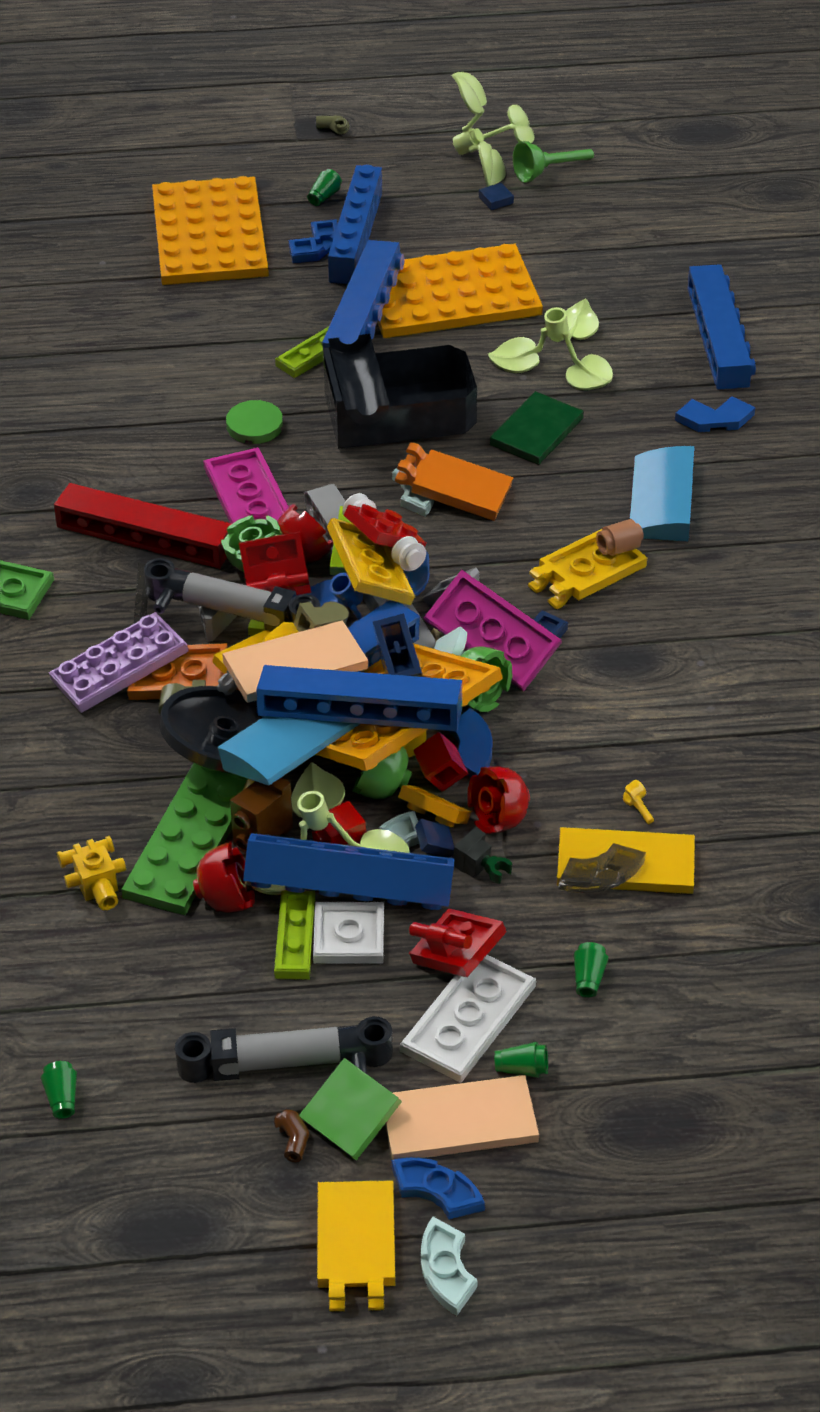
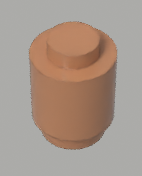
M632 519L605 526L596 535L600 552L603 555L609 554L611 556L639 548L644 538L642 527Z

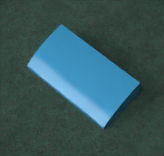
M694 446L659 448L635 456L630 519L640 524L644 539L688 542Z
M265 716L218 746V751L224 771L270 785L360 724Z

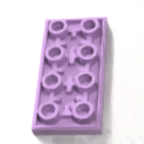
M154 612L151 615L144 616L130 627L116 632L112 637L100 644L91 646L86 652L70 661L63 662L59 667L50 671L49 675L53 683L82 713L187 653L189 650L187 643Z

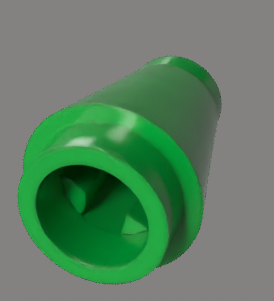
M332 169L320 172L307 195L308 201L312 205L319 206L338 192L342 184L340 175Z
M582 943L578 946V950L574 952L576 993L582 997L590 998L597 995L608 962L606 949L598 943Z
M536 1041L496 1050L494 1055L496 1072L539 1078L540 1074H548L549 1059L547 1046L538 1045Z
M51 1062L43 1068L44 1073L41 1075V1081L53 1116L59 1119L68 1118L75 1113L77 1072L73 1069L70 1062Z

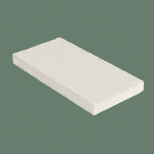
M486 955L468 978L459 975L453 977L400 1043V1052L462 1083L536 987V979Z

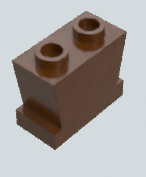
M279 778L270 785L255 781L230 800L233 844L242 853L246 854L247 843L251 833L280 837L281 835L285 836L293 828L290 782L283 778Z

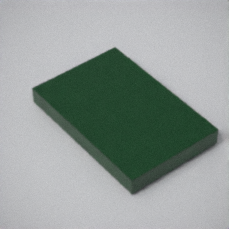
M535 391L490 437V445L540 465L581 422L584 417V411Z

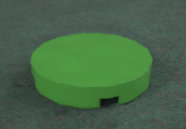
M249 400L239 403L230 409L226 415L227 431L232 438L242 443H245V440L252 441L253 444L265 443L280 434L281 427L283 426V415L280 409L270 402Z

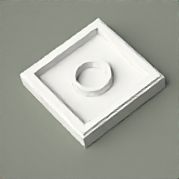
M315 902L314 964L383 963L384 902Z

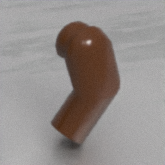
M285 1109L275 1116L274 1125L275 1128H279V1132H286L289 1136L284 1157L291 1162H300L309 1138V1130L296 1111Z

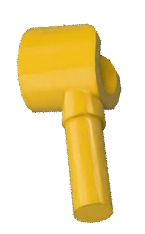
M634 780L625 787L626 792L623 794V801L629 806L634 805L646 823L651 824L654 822V818L641 800L646 796V789L640 781Z

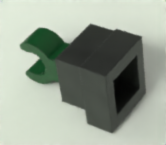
M474 827L454 846V867L472 878H475L485 869L494 883L501 884L502 873L497 870H504L506 873L511 874L512 862L507 858L491 856L492 846L485 842L486 833Z

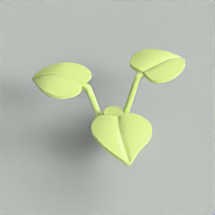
M466 72L454 73L451 76L457 82L465 105L470 112L476 115L466 126L462 127V133L453 137V145L460 155L478 150L486 187L495 185L505 178L506 170L499 152L492 149L491 145L485 142L484 139L513 129L518 142L528 141L532 143L534 141V132L529 126L526 113L518 105H511L508 108V118L511 122L509 125L486 134H482L477 128H471L484 113L482 106L487 103L485 92L480 82L473 75Z
M586 298L566 311L562 308H551L546 311L544 315L546 327L541 329V337L537 346L529 338L516 337L504 342L495 351L488 353L489 359L500 369L512 373H522L533 369L539 364L537 353L542 351L546 336L555 342L565 339L571 358L575 363L566 371L567 382L572 387L579 390H591L606 386L613 379L612 368L603 357L590 354L580 361L571 343V337L576 340L587 339L594 335L599 328L598 318Z
M313 762L309 764L299 778L291 797L292 810L297 816L303 818L299 823L301 840H307V829L319 831L324 829L328 823H331L350 846L410 853L407 843L393 832L382 829L367 831L362 836L360 844L356 843L337 822L334 814L329 812V809L340 805L345 797L343 783L336 776L322 770ZM271 884L270 888L253 887V889L265 894L281 895V890H285V886Z

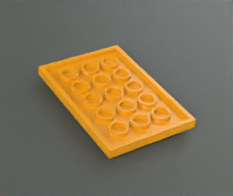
M255 176L152 184L162 285L269 276Z
M502 244L494 247L475 248L459 252L452 251L445 254L424 255L422 257L405 259L403 270L398 272L396 286L392 287L390 291L389 303L383 307L382 319L377 322L383 338L539 316L543 315V305L516 244Z
M413 643L422 674L417 677L462 680V707L503 679L500 667ZM381 660L362 671L364 673L386 674ZM360 724L315 755L368 771L375 768L379 762L391 754L400 751L401 747L413 739L422 736L428 729Z

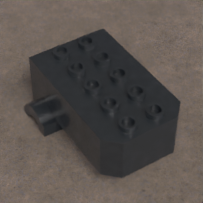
M370 334L359 335L358 339L351 344L342 343L339 337L329 338L330 347L323 348L325 398L338 449L466 434L477 423V384L467 352L452 345L375 353Z

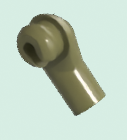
M316 116L317 129H331L336 134L343 135L350 128L348 121L342 116Z

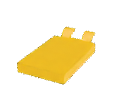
M600 529L539 560V567H534L529 571V574L535 580L528 583V587L538 593L544 590L549 582L553 585L549 588V591L555 596L548 599V603L555 609H559L566 604L571 596L579 601L645 568L648 557L637 549L614 556L609 554L603 555L596 541L597 532L602 531Z
M393 1181L318 1182L317 1282L318 1288H329V1311H345V1287H368V1309L384 1310V1286H395Z

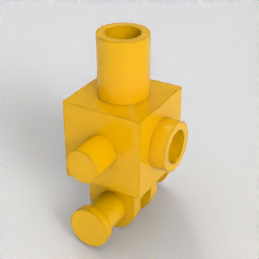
M110 836L96 842L93 839L87 840V846L81 847L77 843L73 845L71 850L57 852L61 868L71 863L74 865L75 873L64 876L67 889L79 886L85 900L96 899L101 910H110L118 904V897L115 893L118 891L116 873L126 871L127 869L123 858L111 860L108 852L112 853L115 850Z

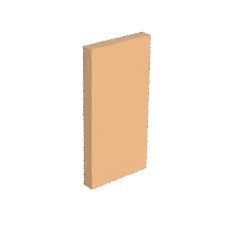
M343 620L223 653V663L247 703L257 700L256 689L264 665L351 672L368 669L367 657Z
M525 1075L393 1092L402 1103L385 1123L392 1160L410 1157L426 1158L539 1142V1132Z

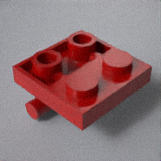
M300 531L239 543L246 586L270 592L277 586L296 591V595L311 593Z
M448 909L436 923H432L430 926L413 922L410 925V935L422 939L409 954L413 964L468 978L507 931L503 921Z

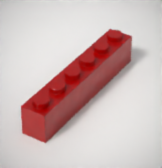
M73 483L67 485L54 504L56 525L62 529L218 569L221 568L227 558L221 540H224L228 535L227 528L232 523Z

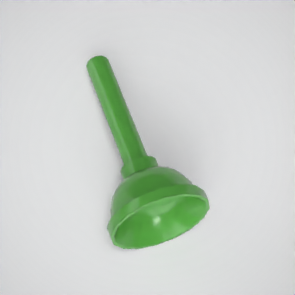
M520 141L514 148L513 167L517 178L521 182L529 183L538 177L549 164L592 159L594 152L592 149L548 154L543 152L537 145L531 144L528 141Z

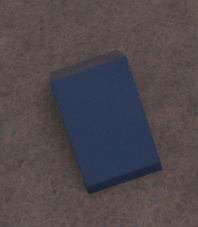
M404 613L373 621L380 659L386 674L421 675V667Z

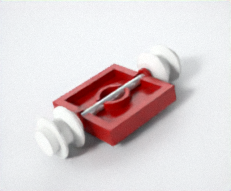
M362 493L354 494L346 500L343 506L344 517L375 544L393 547L392 559L403 570L413 571L424 562L426 557L425 545L427 542L417 535L418 530L401 521L402 516L388 509L385 512L378 511L375 503Z

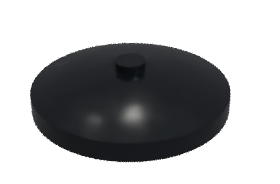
M197 686L180 690L165 701L159 719V728L167 744L184 758L212 770L230 773L223 770L218 746L263 717L258 716L257 700L247 703L239 690H235L230 695H225L223 692L218 691L217 686Z

